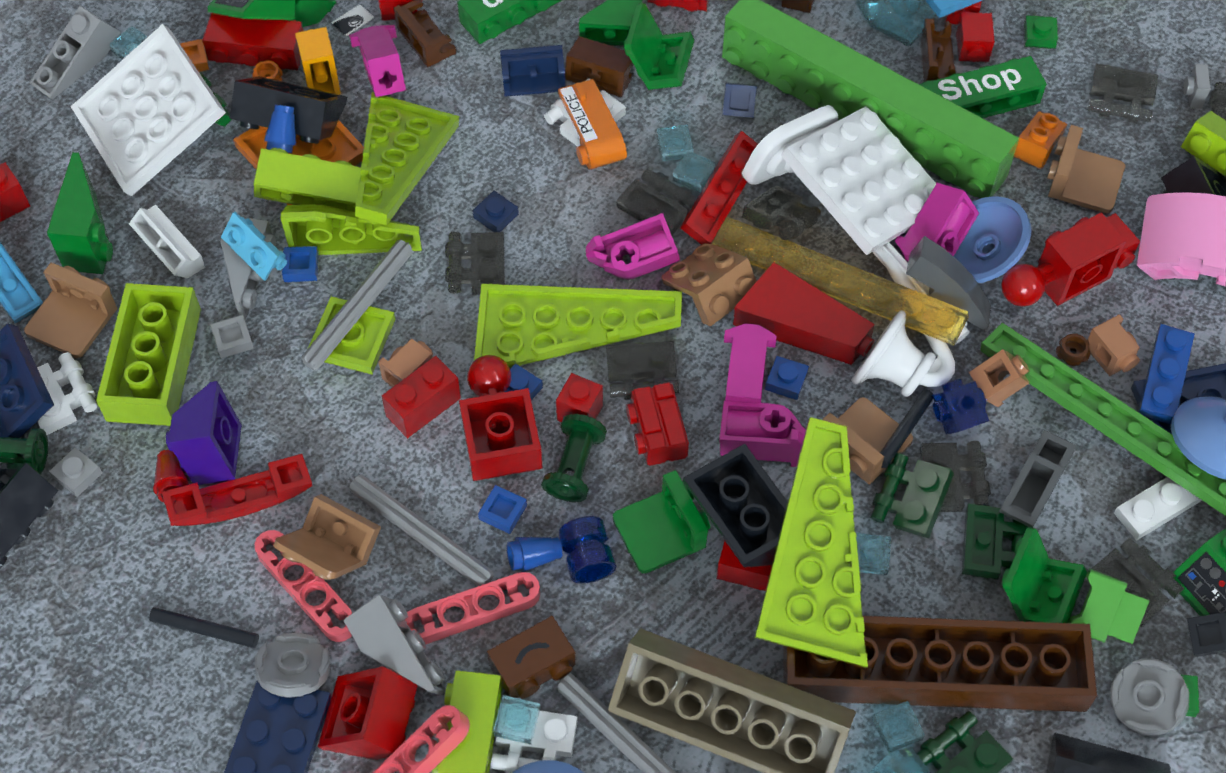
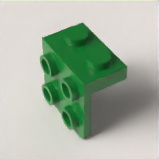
M645 3L637 5L635 14L631 18V27L624 41V51L630 57L638 76L642 78L648 90L679 87L683 84L695 39L690 31L662 35Z
M676 470L663 475L662 492L613 513V523L638 571L643 574L706 548L708 530L711 528L709 519L704 510H697L693 502L694 496L681 480Z
M1028 527L1023 538H1019L1016 543L1015 557L1011 567L1007 568L1004 572L1002 586L1019 621L1068 623L1087 571L1082 564L1049 559L1037 529Z

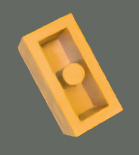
M322 27L295 33L307 87L341 95L327 28Z

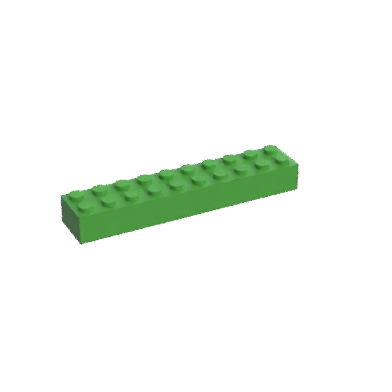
M739 0L725 16L722 58L732 65L741 67L752 73L756 78L763 79L779 88L782 92L805 102L811 108L818 109L826 105L832 106L838 113V121L867 107L878 115L885 126L899 139L901 144L922 167L940 176L944 181L951 182L966 190L974 197L985 198L994 196L1006 180L1019 137L761 0Z

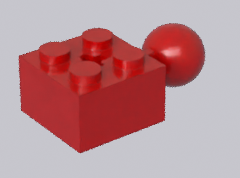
M1102 212L1091 218L1084 217L1077 221L1073 227L1064 232L1056 231L1046 239L1037 267L1030 264H1017L1009 269L1002 278V293L1011 304L1026 307L1039 301L1045 291L1052 301L1059 306L1109 280L1126 240Z
M484 355L477 358L468 369L467 381L470 389L479 397L459 400L473 481L543 469L541 445L529 388L506 392L511 383V371L508 364L502 358L495 355Z

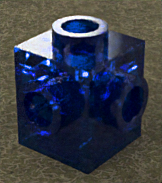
M960 378L941 385L943 392L932 395L934 399L933 412L936 419L942 422L945 434L957 433L989 421L985 410L986 398L982 389L977 387L976 381L963 384Z

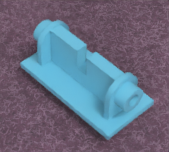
M236 212L232 213L221 238L266 281L273 268L281 270L286 266L285 253L279 251L271 242H265V236L253 225L250 219L240 217Z

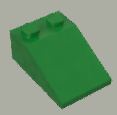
M72 152L47 235L62 267L70 266L83 273L103 274L106 263L112 259L113 246L109 242L96 193L81 156L78 152Z

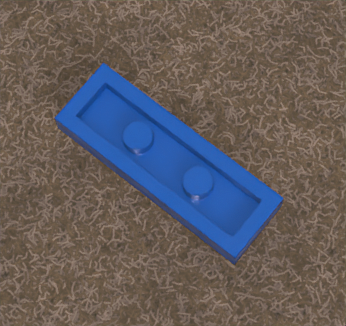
M1160 324L1138 410L1143 416L1171 424L1173 415L1179 406L1195 333Z

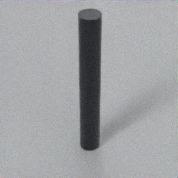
M925 389L921 392L880 453L884 456L881 468L888 467L933 401L934 394L930 390Z
M156 607L152 608L149 615V621L251 648H255L259 640V634Z

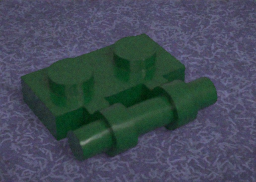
M896 453L892 464H889L885 469L884 476L886 479L881 492L875 494L872 502L875 507L870 518L876 522L884 523L887 513H894L896 516L893 525L896 529L929 539L954 473L950 468L919 459L913 472L907 471L905 467L909 457ZM899 483L908 485L902 501L893 499Z
M968 503L965 514L962 574L999 579L1001 567H1011L1015 557L1016 543L1019 538H1023L1028 526L1014 519L1013 522L1004 521V514L999 512L1001 508ZM1003 538H1008L1012 541L1011 552L1002 550Z
M967 711L960 718L954 717L945 724L946 729L935 739L928 738L920 745L921 750L912 757V760L919 769H923L931 762L938 770L936 773H1001L1012 763L1013 758L987 730L977 739L970 734L969 730L978 723V720L972 712ZM956 741L963 750L950 760L944 751Z

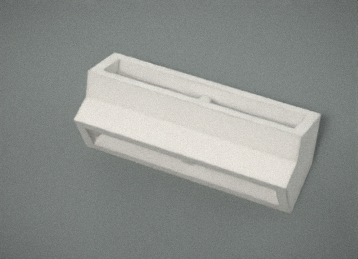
M157 205L147 210L142 208L138 210L129 225L174 276L189 278L205 268L200 253Z

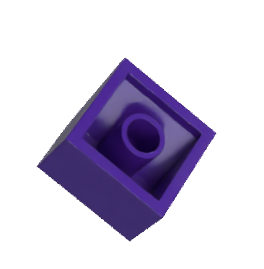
M218 381L207 384L172 414L170 430L166 432L168 449L175 453L181 470L187 473L192 483L197 482L198 485L235 480L242 424Z

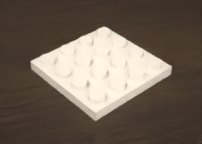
M164 24L158 27L71 106L123 192L130 196H133L226 113L171 30Z
M867 107L786 147L781 154L782 158L866 255L908 231L915 223L917 215L936 185L920 163L913 158L899 139L880 120L878 115Z

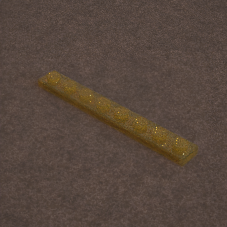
M728 216L712 242V245L747 257L750 264L767 270L775 262L823 293L888 320H892L900 310H903L906 313V327L953 346L969 318V313L966 310Z

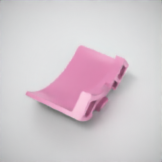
M1188 192L1149 196L1146 202L1137 266L1154 280H1198L1199 274L1216 277V284L1226 287V196Z

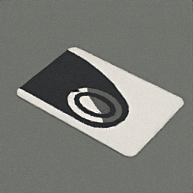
M357 5L334 20L332 24L343 35L348 36L374 17L361 5Z

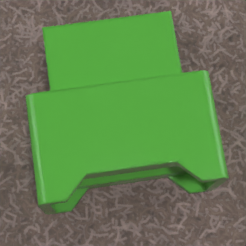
M1089 568L1086 577L1090 588L1081 612L1070 617L1068 623L1090 624L1091 638L1104 643L1107 636L1110 635L1133 644L1149 600L1125 591L1127 586L1125 581Z

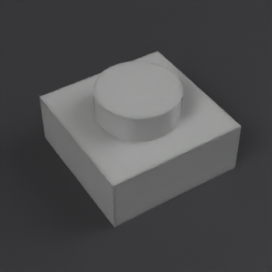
M1195 64L1191 75L1186 76L1184 80L1183 93L1188 95L1189 108L1202 109L1211 89L1208 64Z
M243 315L210 324L221 359L254 349Z
M73 448L49 471L52 478L75 497H78L103 473L96 463L77 448Z

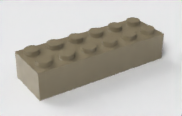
M641 628L628 644L607 710L763 773H835L856 711Z

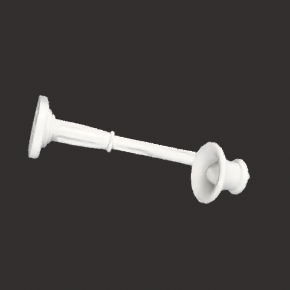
M826 105L774 129L760 141L752 152L743 169V178L749 184L756 185L775 176L793 173L794 170L781 156L786 147L837 122V111L832 106ZM888 242L873 251V254L888 270L934 353L928 352L924 354L914 346L907 336L905 329L906 313L900 310L852 377V383L857 385L867 379L879 378L902 387L901 394L908 397L918 385L940 387L950 381L955 373V360L946 341H951L956 345L970 331L966 328L967 321L964 318H957L954 313L927 299L929 286L906 274L908 262Z

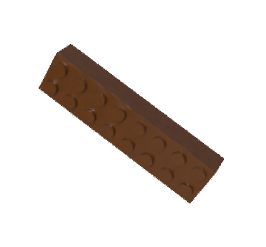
M862 616L864 617L865 653H867L868 667L866 668L783 646V683L836 703L1087 712L1097 697L1090 624Z

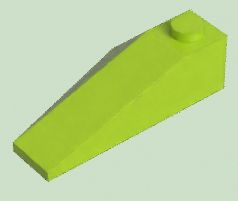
M302 203L299 205H287L281 212V222L288 247L317 246L318 255L388 252L396 241L403 240L411 245L412 251H422L418 226L390 220L387 226L374 224L368 220L355 217V212L323 204Z

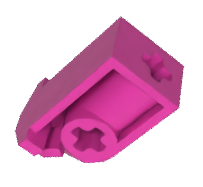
M394 25L371 26L349 35L352 48L358 46L360 48L366 74L375 97L406 90L399 54L392 38H397Z
M937 183L906 236L896 237L895 242L907 262L911 251L924 236L954 256L979 212L964 190Z
M663 213L605 236H595L586 245V256L589 262L604 268V271L626 280L635 279L680 261L678 250ZM624 255H629L631 258L630 264L625 265L622 258Z
M742 324L725 330L724 343H732L725 401L761 403L767 347H776L777 335L755 324Z
M724 401L719 438L720 455L723 456L746 444L757 460L791 462V467H797L806 430L794 414L783 405Z

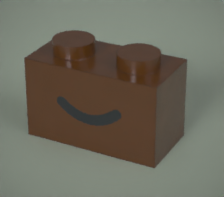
M553 615L487 651L489 666L495 675H501L503 690L510 701L518 697L521 699L530 697L539 690L540 685L551 679L556 681L564 678L572 671V667L576 666L575 651Z

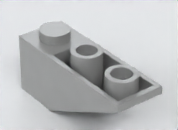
M79 6L29 83L53 100L102 61L121 32L101 17Z
M248 218L265 236L264 241L271 242L276 246V237L272 235L269 222ZM221 239L220 242L234 302L239 316L243 315L246 320L249 309L255 307L257 300L256 289L259 281L262 282L263 279Z
M379 594L343 620L361 652L434 694L445 695L446 689L442 684L445 677L435 662H429L423 651L426 649L424 640L416 630L411 631L405 621L408 614L397 599L393 600Z

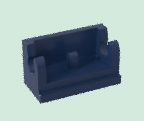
M562 45L500 50L505 97L552 93L566 87Z

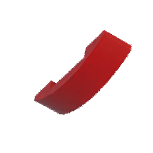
M303 454L269 462V470L199 489L196 482L163 491L162 496L171 526L201 525L230 520L270 508L297 496L312 487V481Z

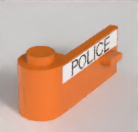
M594 79L558 89V94L580 137V146L576 147L580 164L586 165L591 170L626 159L627 151L624 139Z

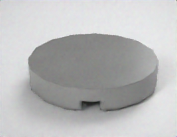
M285 633L276 636L275 641L268 645L267 642L263 644L255 656V674L259 684L271 694L282 697H299L316 691L326 682L331 672L330 652L325 646L324 648L316 637L304 633Z
M1139 659L1132 662L1133 664L1128 665L1125 669L1123 667L1116 674L1110 687V702L1117 718L1128 729L1141 735L1158 736L1176 728L1184 720L1189 708V690L1178 671L1172 665L1158 659Z

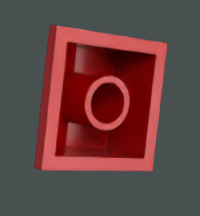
M384 666L338 676L318 748L373 760L388 758L405 742V732L410 713L415 705L414 697L418 685Z

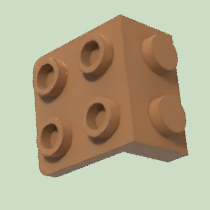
M1071 125L1067 137L1060 135L1055 154L1059 155L1060 158L1059 161H1052L1047 179L1053 180L1048 197L1099 212L1110 213L1116 201L1125 164L1117 159L1078 149L1083 128Z
M714 244L698 246L694 253L681 262L673 264L669 271L661 276L665 285L692 296L702 323L708 326H712L735 309L737 303L757 282L747 257Z
M51 262L43 273L52 292L25 326L24 332L28 338L60 352H69L74 358H80L86 353L115 313L117 306L110 292V287L104 281L98 278H87L70 266L61 267Z
M864 397L859 398L839 418L829 413L822 419L847 427L850 470L870 485L885 471L886 468H881L884 456L880 452L899 426L895 420ZM911 433L897 453L902 454L912 444L913 436Z
M320 494L314 496L303 528L276 538L273 547L282 552V556L285 559L302 563L311 568L313 574L317 577L331 580L367 564L381 526Z

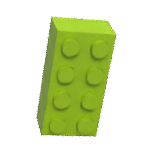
M125 284L96 399L106 422L171 426L172 414L180 406L201 312L193 287Z

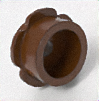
M1069 334L1059 341L1056 354L1067 365L1078 366L1081 362H1086L1090 357L1089 343L1082 335Z

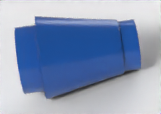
M274 106L264 141L267 142L266 149L280 148L288 153H292L293 145L296 146L294 107Z
M515 537V541L507 542V557L512 571L520 570L521 572H526L552 562L555 559L562 558L560 539L558 537Z

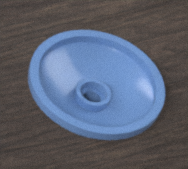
M992 196L972 201L979 215L954 255L972 274L977 283L993 280L1006 273L1021 259L1030 242L1031 223L1028 215L1018 203L1005 197Z
M1211 396L1196 397L1185 401L1178 407L1171 422L1172 436L1176 445L1194 465L1213 476L1226 480V399Z

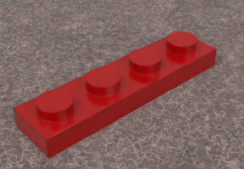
M740 131L733 138L680 229L701 245L712 243L747 183L742 176V172L758 143L743 131Z

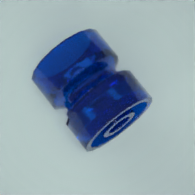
M597 516L580 517L567 522L559 529L560 542L563 552L568 555L566 557V564L570 579L573 582H596L610 576L616 570L617 566L612 548L604 544L609 538L602 518Z

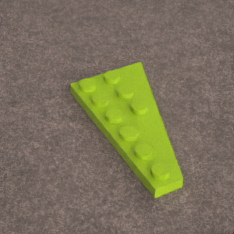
M372 92L355 205V217L368 220L374 224L387 226L459 127V116L385 95L375 97L374 92Z
M481 284L474 360L484 355H495L502 358L509 368H512L515 363L521 366L681 327L682 291Z
M810 417L754 638L866 668L868 667L867 653H865V628L860 596L861 582L853 517L854 504L851 494L847 427Z

